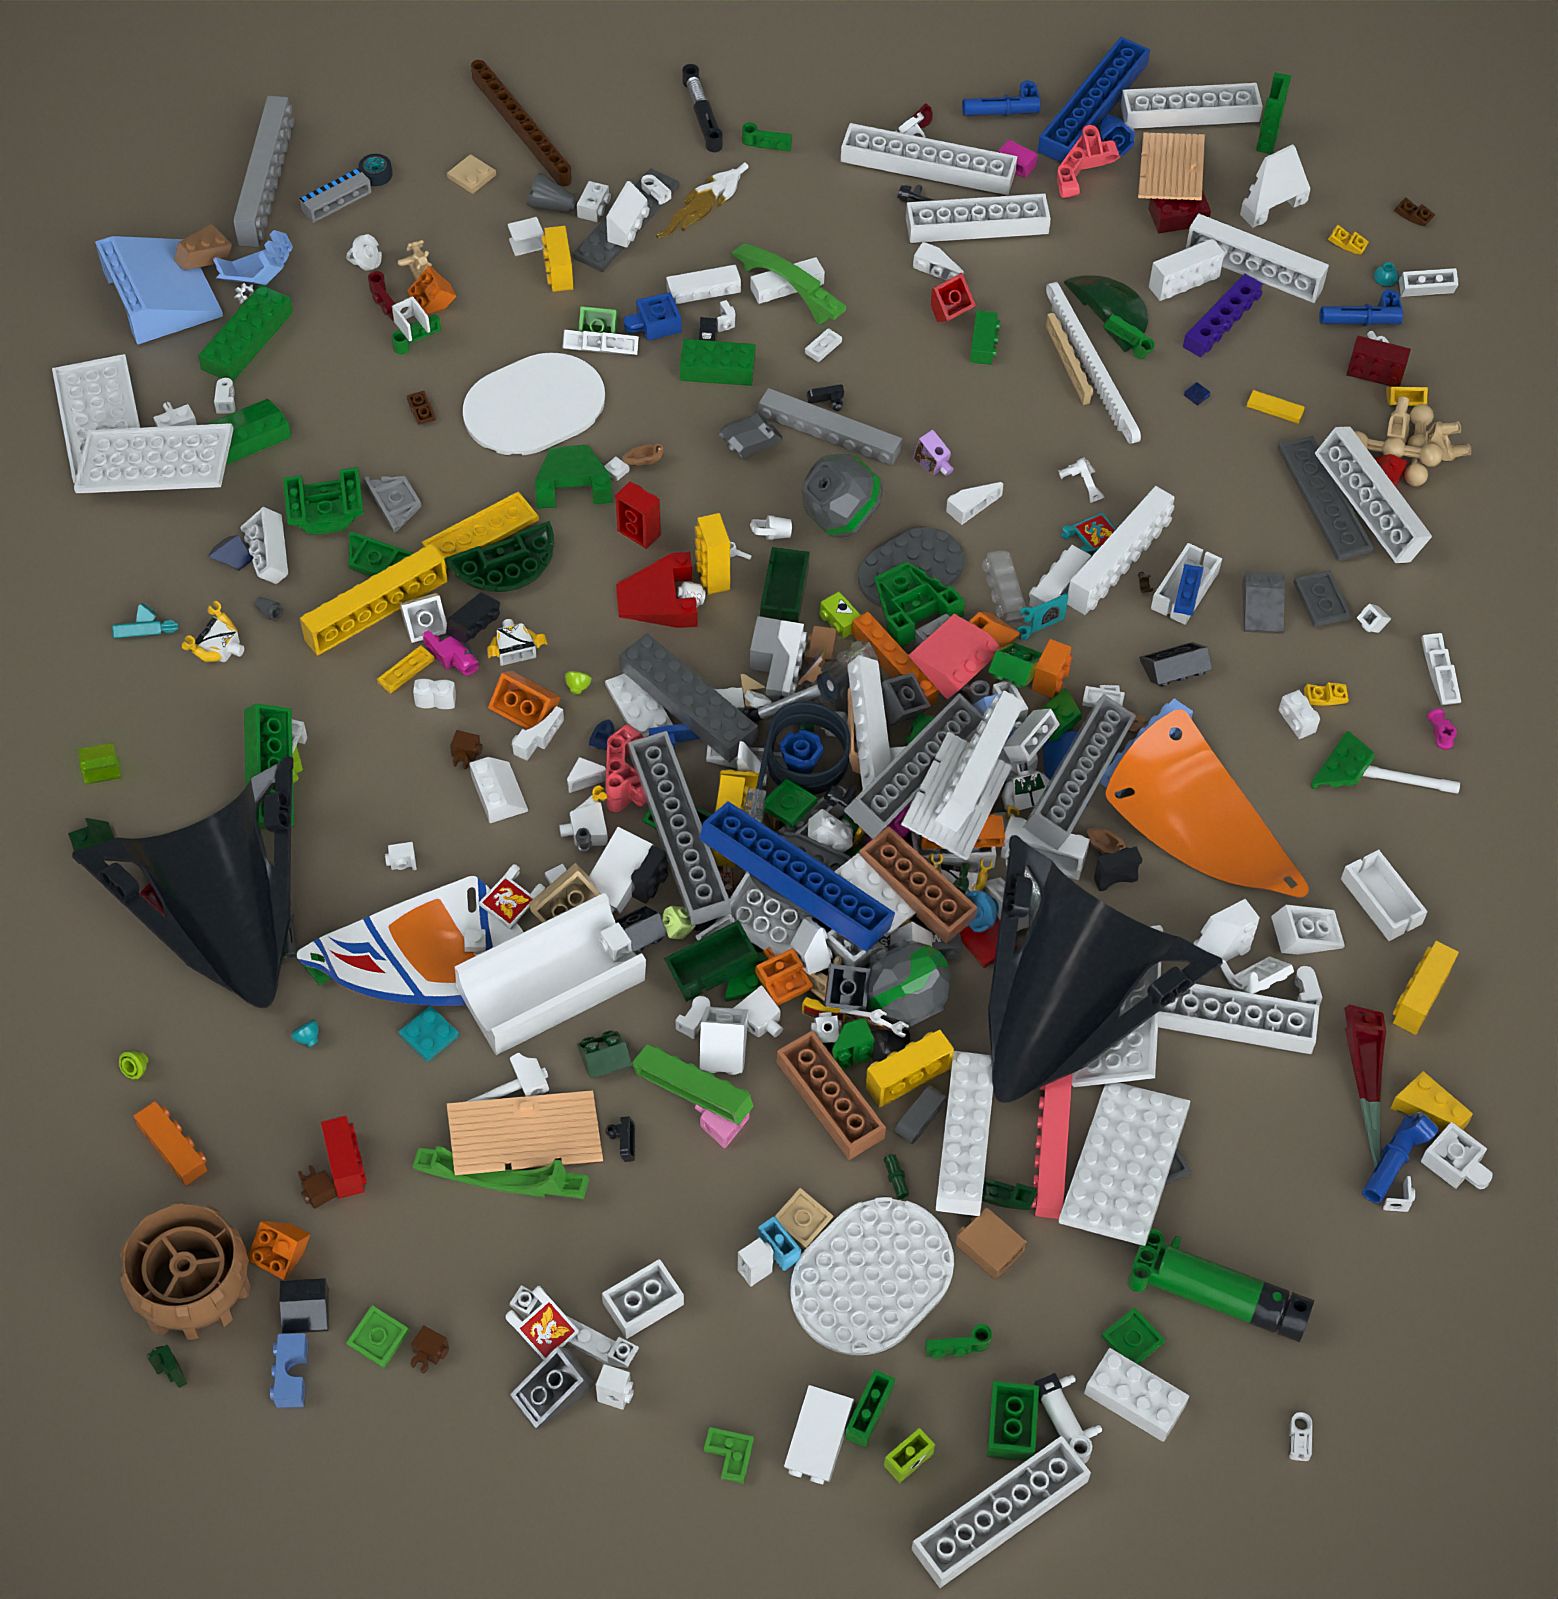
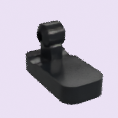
M842 384L811 389L807 392V400L810 404L831 400L833 410L840 411L842 409L843 402L841 398L844 397Z
M630 1116L620 1118L621 1124L616 1126L608 1125L605 1133L610 1139L620 1137L621 1158L624 1162H631L635 1160V1123Z

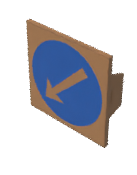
M826 646L802 672L796 684L797 686H801L805 680L814 683L818 674L822 673L821 669L826 664L823 659L827 651Z

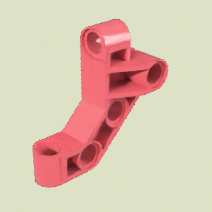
M1087 125L1083 128L1081 137L1058 167L1056 181L1062 199L1080 194L1076 177L1081 170L1110 164L1120 158L1116 143L1114 141L1101 142L1099 131L1093 125Z
M630 724L624 725L611 735L607 741L606 807L611 812L623 810L632 801L640 807L647 803L636 770L625 762V757L630 754L628 742L644 738Z

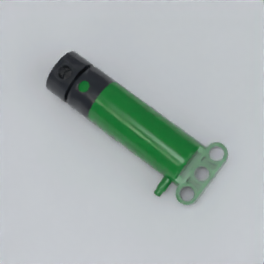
M1157 1229L1150 1230L1146 1246L1140 1245L1127 1281L1128 1287L1131 1290L1142 1292L1147 1288V1285H1150L1273 1333L1277 1331L1280 1325L1278 1335L1296 1342L1301 1341L1314 1300L1292 1292L1288 1300L1290 1292L1286 1289L1180 1250L1181 1238L1179 1236L1174 1237L1170 1246L1163 1244L1164 1236Z

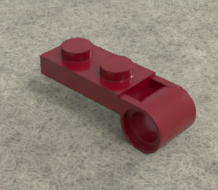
M373 271L368 275L373 300L381 306L383 313L388 315L393 321L392 306L395 305V302L386 293L384 274L380 271Z

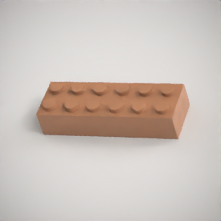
M889 826L859 851V854L916 912L914 915L946 944L975 919L978 907Z
M813 1030L777 1051L776 1063L848 1160L885 1139L886 1127Z

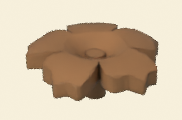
M1134 712L1133 714L1136 717L1128 730L1131 733H1137L1141 728H1146L1145 723L1147 722L1146 716L1139 715L1137 718V713Z

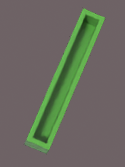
M647 1044L632 1062L638 1076L736 1125H740L754 1107L751 1095L747 1090L743 1088L738 1089L727 1080L722 1081L708 1071L699 1070L694 1064H687L676 1055L671 1056L665 1053L659 1047L654 1048Z

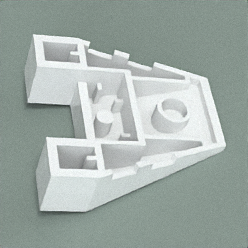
M1293 144L1264 158L1256 175L1258 179L1255 185H1251L1249 189L1251 193L1242 203L1240 215L1254 228L1267 221L1270 208L1284 201H1287L1295 208L1308 201L1310 186Z

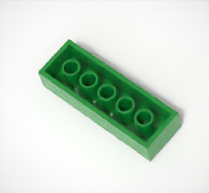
M260 284L199 353L198 358L201 370L220 379L229 378L233 382L293 313L291 298Z

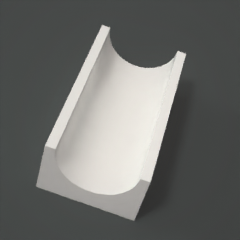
M606 893L455 966L456 988L496 1056L645 981L646 959L642 953L636 955L632 951L613 961L608 952H603L599 945V941H601L600 932L605 927L616 924Z

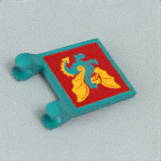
M1099 513L1074 525L1064 526L1061 536L1064 539H1068L1076 533L1086 545L1080 549L1092 555L1115 532L1116 528L1103 513Z

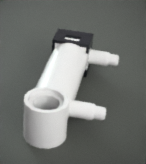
M1053 1373L1035 1381L1034 1385L1039 1386V1403H1043L1059 1436H1063L1085 1464L1092 1452V1442L1089 1438L1102 1432V1428L1100 1425L1082 1431L1061 1391L1062 1388L1076 1381L1075 1376L1070 1375L1058 1379L1056 1373ZM1082 1447L1085 1453H1078L1074 1448Z

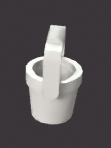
M768 515L766 520L752 519L750 528L756 535H766L767 540L790 538L792 522L791 519Z

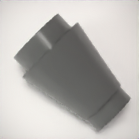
M262 597L256 598L254 606L269 620H277L282 615L283 608L278 602Z

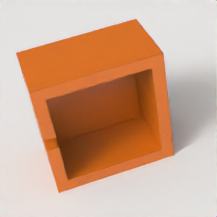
M1052 639L1048 641L1035 667L1032 691L1050 698H1054L1056 692L1060 693L1064 684L1062 680L1064 677H1068L1071 667H1069L1073 659L1071 646Z

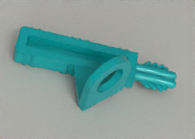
M141 603L138 606L136 622L116 623L112 625V632L114 638L158 635L162 634V631L167 634L168 632L174 633L179 627L178 623L174 620H165L164 623H161V620H154L157 613L148 605Z

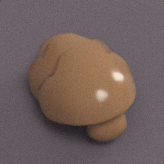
M645 444L632 448L622 457V460L627 465H652L663 457V446L661 444Z
M1090 828L1087 830V838L1090 839V845L1099 850L1102 855L1118 852L1126 848L1122 838L1107 829Z

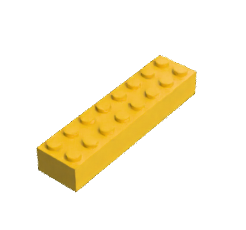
M430 544L421 548L418 552L405 557L402 561L389 566L377 575L371 576L370 579L361 584L355 585L345 593L339 594L329 602L323 603L313 611L307 612L300 617L305 642L318 656L400 609L399 603L422 597L447 582V574L443 556Z

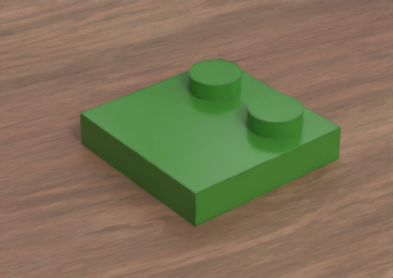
M372 1305L346 1344L380 1367L385 1368L410 1332V1329Z

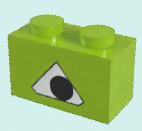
M837 592L820 602L819 614L821 618L827 621L831 628H836L837 634L842 639L851 635L852 620L861 615L840 592Z
M918 1428L885 1457L884 1467L900 1484L934 1454L935 1444Z

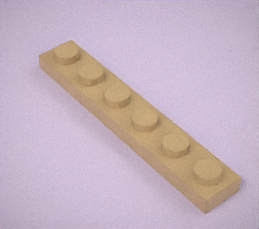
M1055 313L1047 314L1046 328L1083 405L1090 404L1093 389L1087 382L1086 373L1082 372L1080 368V361L1074 355L1073 346L1069 345L1068 336L1062 330L1060 319H1057Z

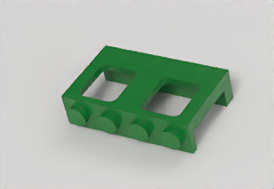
M1274 73L1256 151L1273 154L1281 126L1291 75Z

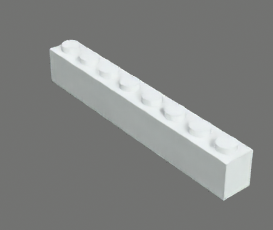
M859 655L847 666L863 791L891 763L879 664L876 660Z

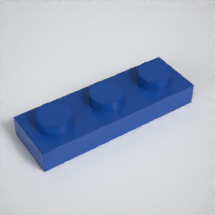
M1184 564L1173 612L1193 616L1204 567Z

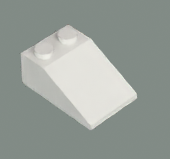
M1285 905L1271 916L1281 953L1299 955L1345 947L1334 910Z

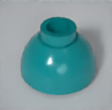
M1391 262L1380 265L1373 275L1374 280L1383 286H1392L1398 281V271Z
M314 1019L310 1020L293 1031L290 1037L299 1044L307 1045L308 1048L319 1041L317 1038L319 1033L317 1021Z

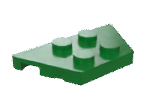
M349 532V569L368 576L377 575L389 566L414 554L413 552L358 533Z
M1066 688L1039 709H1051L1060 724L1047 741H1056L1082 719L1079 708Z
M1346 731L1312 780V789H1318L1319 785L1330 784V787L1357 785L1374 760V752L1350 731Z
M763 952L757 953L761 963L768 960ZM756 966L729 980L725 994L726 1002L746 998L762 985L755 973Z

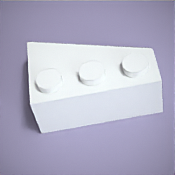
M1244 899L1211 916L1201 931L1202 936L1195 940L1193 944L1221 957L1225 961L1239 954L1242 956L1251 949L1250 947L1260 917L1247 900Z

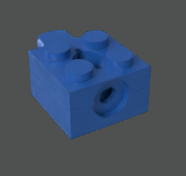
M671 292L636 300L637 314L625 316L624 318L625 331L629 334L643 331L647 341L682 333L681 316Z

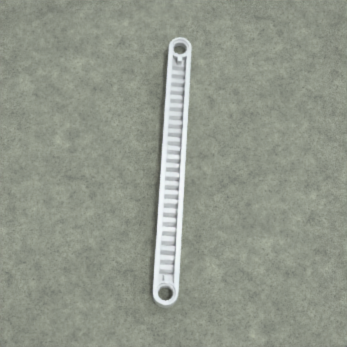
M1057 282L1047 284L1046 292L1052 304V312H1055L1057 319H1060L1063 332H1066L1069 337L1068 341L1074 347V352H1077L1080 363H1083L1082 367L1086 368L1085 372L1088 373V378H1091V383H1094L1097 394H1100L1099 398L1103 399V404H1106L1105 409L1109 410L1108 414L1112 415V420H1115L1114 425L1117 426L1118 431L1123 432L1129 444L1140 442L1141 435L1136 422Z

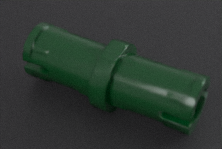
M889 1154L884 1157L889 1173L888 1180L893 1184L897 1199L906 1198L909 1196V1191L904 1180L905 1173L899 1166L896 1154Z

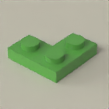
M709 1427L704 1452L726 1457L721 1479L744 1484L754 1437Z

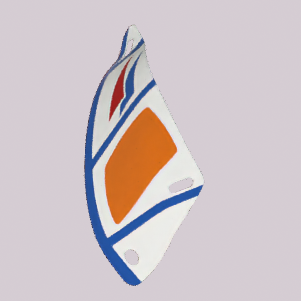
M469 876L396 904L324 935L301 948L297 952V958L302 964L323 971L338 984L370 997L415 1005H466L456 988L455 966L485 951L465 952L464 930L485 929L486 951L524 932L517 922L509 929L478 905L481 899L490 891V888L478 877ZM470 887L475 888L476 911L473 913L468 911L467 890ZM310 953L322 955L325 962L311 960Z

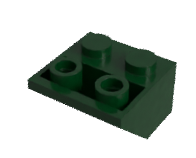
M609 1030L602 1033V1036L596 1038L586 1037L582 1039V1042L577 1043L582 1061L590 1078L632 1066L626 1042L618 1031Z

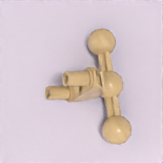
M1401 396L1398 398L1396 409L1391 413L1387 440L1385 442L1368 439L1363 432L1354 431L1369 451L1382 452L1383 455L1392 454L1399 458L1403 456L1418 458L1428 467L1438 465L1443 458V451L1437 444L1428 443L1422 448L1405 445L1409 437L1410 414L1406 413L1409 404L1407 397Z
M1419 404L1411 410L1410 419L1415 425V433L1409 438L1408 446L1422 448L1428 443L1437 444L1443 451L1442 460L1453 461L1455 457L1471 455L1470 444L1454 446L1448 438L1449 434L1461 433L1459 421L1444 424L1441 421L1435 422L1429 431H1426V426L1433 420V410L1426 404ZM1412 458L1411 465L1404 472L1405 481L1411 486H1420L1426 482L1428 471L1420 459Z

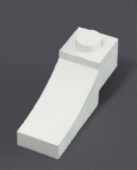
M556 706L539 724L528 730L522 729L519 735H515L512 740L514 755L528 761L537 746L545 749L564 721L563 709Z

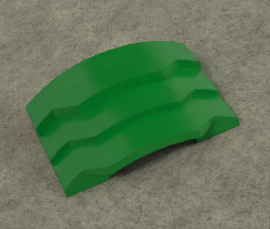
M358 467L339 470L340 480L304 485L302 475L283 478L288 525L298 526L308 534H326L347 529L356 517L364 513Z

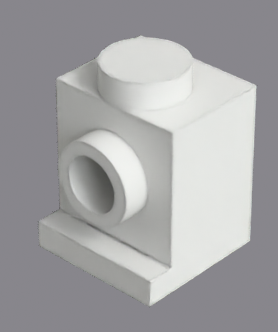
M413 842L388 845L389 853L385 854L387 866H391L392 870H403L408 867H412V870H417Z

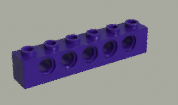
M1245 273L1188 331L1184 338L1183 348L1199 357H1202L1205 352L1208 353L1213 344L1220 341L1225 331L1228 332L1233 323L1239 321L1242 314L1251 308L1253 302L1260 299L1263 293L1261 291L1263 283Z

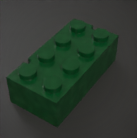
M772 547L760 605V617L799 623L809 570L810 552Z
M739 920L664 958L686 1002L703 994L702 989L705 988L708 991L761 964L757 952Z

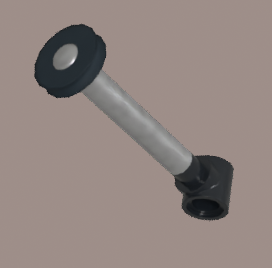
M825 671L823 674H818L817 685L759 709H748L741 712L757 725L758 721L775 715L779 709L790 703L809 701L819 696H823L828 702L832 701V699L835 700L838 697L837 685L833 677Z

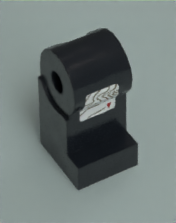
M700 317L699 340L715 341L717 318Z

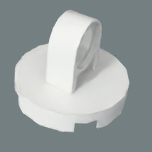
M921 112L917 114L918 118L912 117L899 127L900 132L898 133L913 136L916 133H920L923 138H926L918 125L924 119Z
M366 234L355 238L353 248L347 252L346 258L353 265H359L363 270L370 271L379 267L382 254L378 252L377 245L379 244L375 238Z

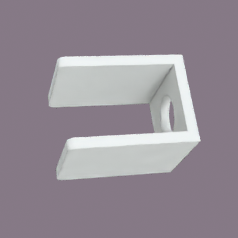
M537 217L508 224V229L512 238H509V242L515 256L545 248L542 245V235L544 233Z
M413 296L392 306L394 322L409 341H412L410 324L406 320L409 317L415 316L426 332H430L428 315ZM408 307L405 313H400L402 308Z

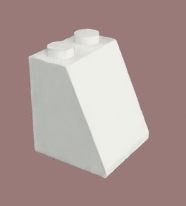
M706 1007L701 1021L700 1070L710 1073L726 1072L730 1075L743 1072L748 1025L747 1009Z

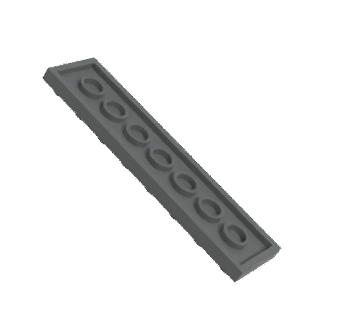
M650 168L644 174V176H655L671 190V195L679 187V181ZM640 179L634 186L646 197L647 206L649 207V214L647 218L643 219L641 230L663 204H659L657 199L651 194L648 195L642 189ZM646 182L645 184H646V185H652V184H654V183H653V182ZM606 217L573 253V259L600 272H603L625 248L608 242Z
M1310 436L1279 444L1278 450L1337 561L1371 553L1374 547L1349 501L1315 455L1319 446L1314 437Z

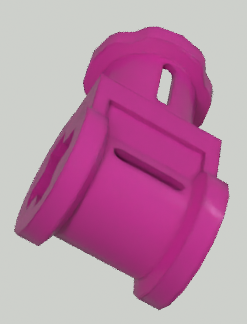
M1437 708L1429 712L1427 718L1434 726L1433 733L1436 737L1437 746L1448 750L1454 745L1457 729L1451 724L1449 719H1445L1444 710Z

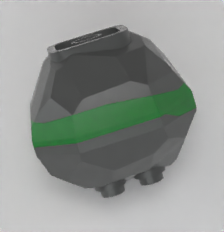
M834 454L821 457L809 470L802 487V498L806 513L828 535L838 538L856 534L878 509L883 494L881 478L859 457L851 454Z
M904 938L869 956L870 966L868 968L871 969L866 1006L868 1012L871 1013L880 1009L887 1013L886 1016L882 1015L881 1019L892 1025L902 1021L911 1027L945 1009L944 1004L948 1000L951 972L944 955L940 951L920 942H906Z

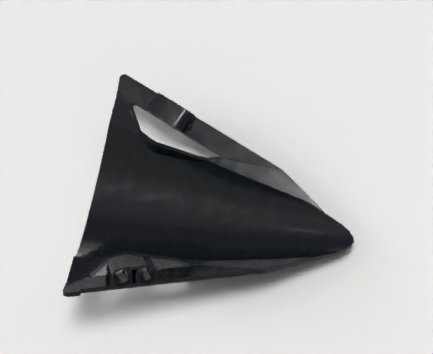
M286 756L278 764L252 777L242 793L230 804L195 824L158 836L133 839L118 837L90 848L75 850L72 853V858L78 864H81L181 958L187 966L258 1008L269 1007L275 999L291 920L292 769L294 768V759L291 756ZM275 786V792L269 793L271 789ZM263 800L264 825L268 831L274 833V866L268 861L259 825V805ZM105 861L132 862L142 869L164 907V917L139 894V883L119 863L115 862L108 865Z
M1012 835L1009 841L1010 851L988 1005L993 1093L995 1098L1002 1103H1009L1020 1099L1033 1090L1087 1067L1108 1049L1223 964L1221 957L1209 953L1179 936L1171 935L1142 924L1100 901L1068 878L1051 859L1028 845L1017 835ZM1027 866L1040 887L1039 904L1022 946L1014 952L1018 919L1028 914L1031 903L1033 882L1030 878L1024 877L1025 867ZM1161 961L1190 963L1182 970L1179 967H1173L1156 979L1147 989L1148 996L1119 1017L1122 1004L1153 965Z

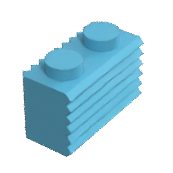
M775 1216L759 1226L758 1238H761L764 1243L767 1242L774 1252V1260L777 1261L776 1264H779V1267H782L783 1271L797 1263L801 1258V1249Z

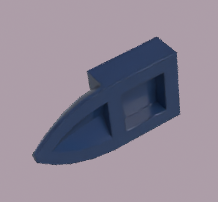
M605 720L595 727L589 740L590 746L607 750L608 738L614 734L615 730L611 720Z

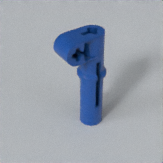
M1024 81L1020 84L1018 97L1005 95L1004 97L963 99L962 112L963 116L1005 115V117H1008L1010 114L1039 113L1040 97L1036 84L1031 81Z
M1394 290L1383 291L1378 306H1370L1369 304L1364 306H1321L1319 311V321L1321 324H1363L1367 327L1370 324L1400 325L1403 320L1400 296Z
M1423 1112L1404 1117L1389 1145L1384 1146L1383 1155L1362 1190L1363 1196L1369 1201L1381 1203L1404 1162L1407 1163L1409 1161L1408 1155L1413 1146L1431 1140L1438 1132V1126Z

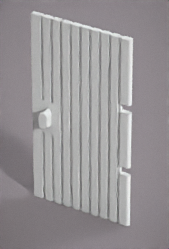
M948 732L935 756V759L940 761V763L937 761L932 762L919 788L925 794L920 791L917 792L901 824L967 861L1012 766L997 758L970 815L958 832L949 829L938 821L936 822L938 813L935 811L941 801L945 802L942 797L947 788H951L949 783L954 774L958 775L956 769L961 760L965 761L963 755L966 749L972 746L966 740Z

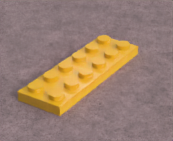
M518 491L422 541V547L432 544L443 558L477 546L484 548L539 521V516Z

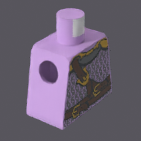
M934 430L919 438L913 458L931 475L941 471L945 476H948L954 469L948 463L951 455L950 450Z

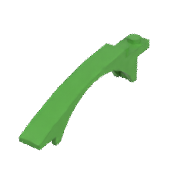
M746 243L732 251V255L744 263L746 271L757 267L766 268L788 281L804 299L817 324L821 325L829 318L834 320L846 311V305L821 288L819 280L778 255Z
M436 1146L435 1150L418 1148L413 1164V1169L446 1179L509 1193L545 1198L546 1194L584 1199L590 1180L588 1175L567 1173L561 1160H554L545 1167L533 1170L505 1169V1171L455 1175L452 1152L441 1146Z

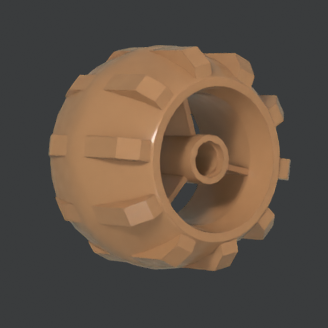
M184 1202L172 1203L171 1206L160 1209L151 1215L147 1214L139 1220V1225L132 1232L128 1241L122 1244L119 1253L122 1260L120 1281L126 1298L134 1312L139 1313L147 1320L151 1331L160 1336L167 1333L169 1329L184 1331L187 1340L199 1339L200 1328L209 1326L216 1321L225 1327L233 1321L230 1309L238 1299L248 1298L251 1289L247 1277L249 1259L238 1230L222 1217L219 1210L211 1206L204 1208L197 1205H188ZM201 1250L210 1252L218 1257L196 1260L193 1254L186 1251ZM171 1259L169 1267L173 1279L165 1294L162 1295L154 1289L153 1283L160 1268ZM214 1279L213 1282L205 1290L202 1291L205 1283L204 1280Z

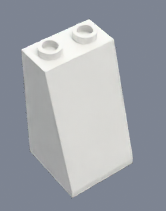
M617 827L589 875L602 894L606 893L609 898L611 912L616 911L619 914L631 899L632 892L635 889L631 875L634 870L639 869L646 862L649 849L653 845L620 827Z
M811 1385L808 1386L784 1467L789 1469L788 1474L800 1478L802 1474L811 1476L810 1481L822 1485L824 1481L830 1482L846 1428L854 1409L855 1402L852 1398Z

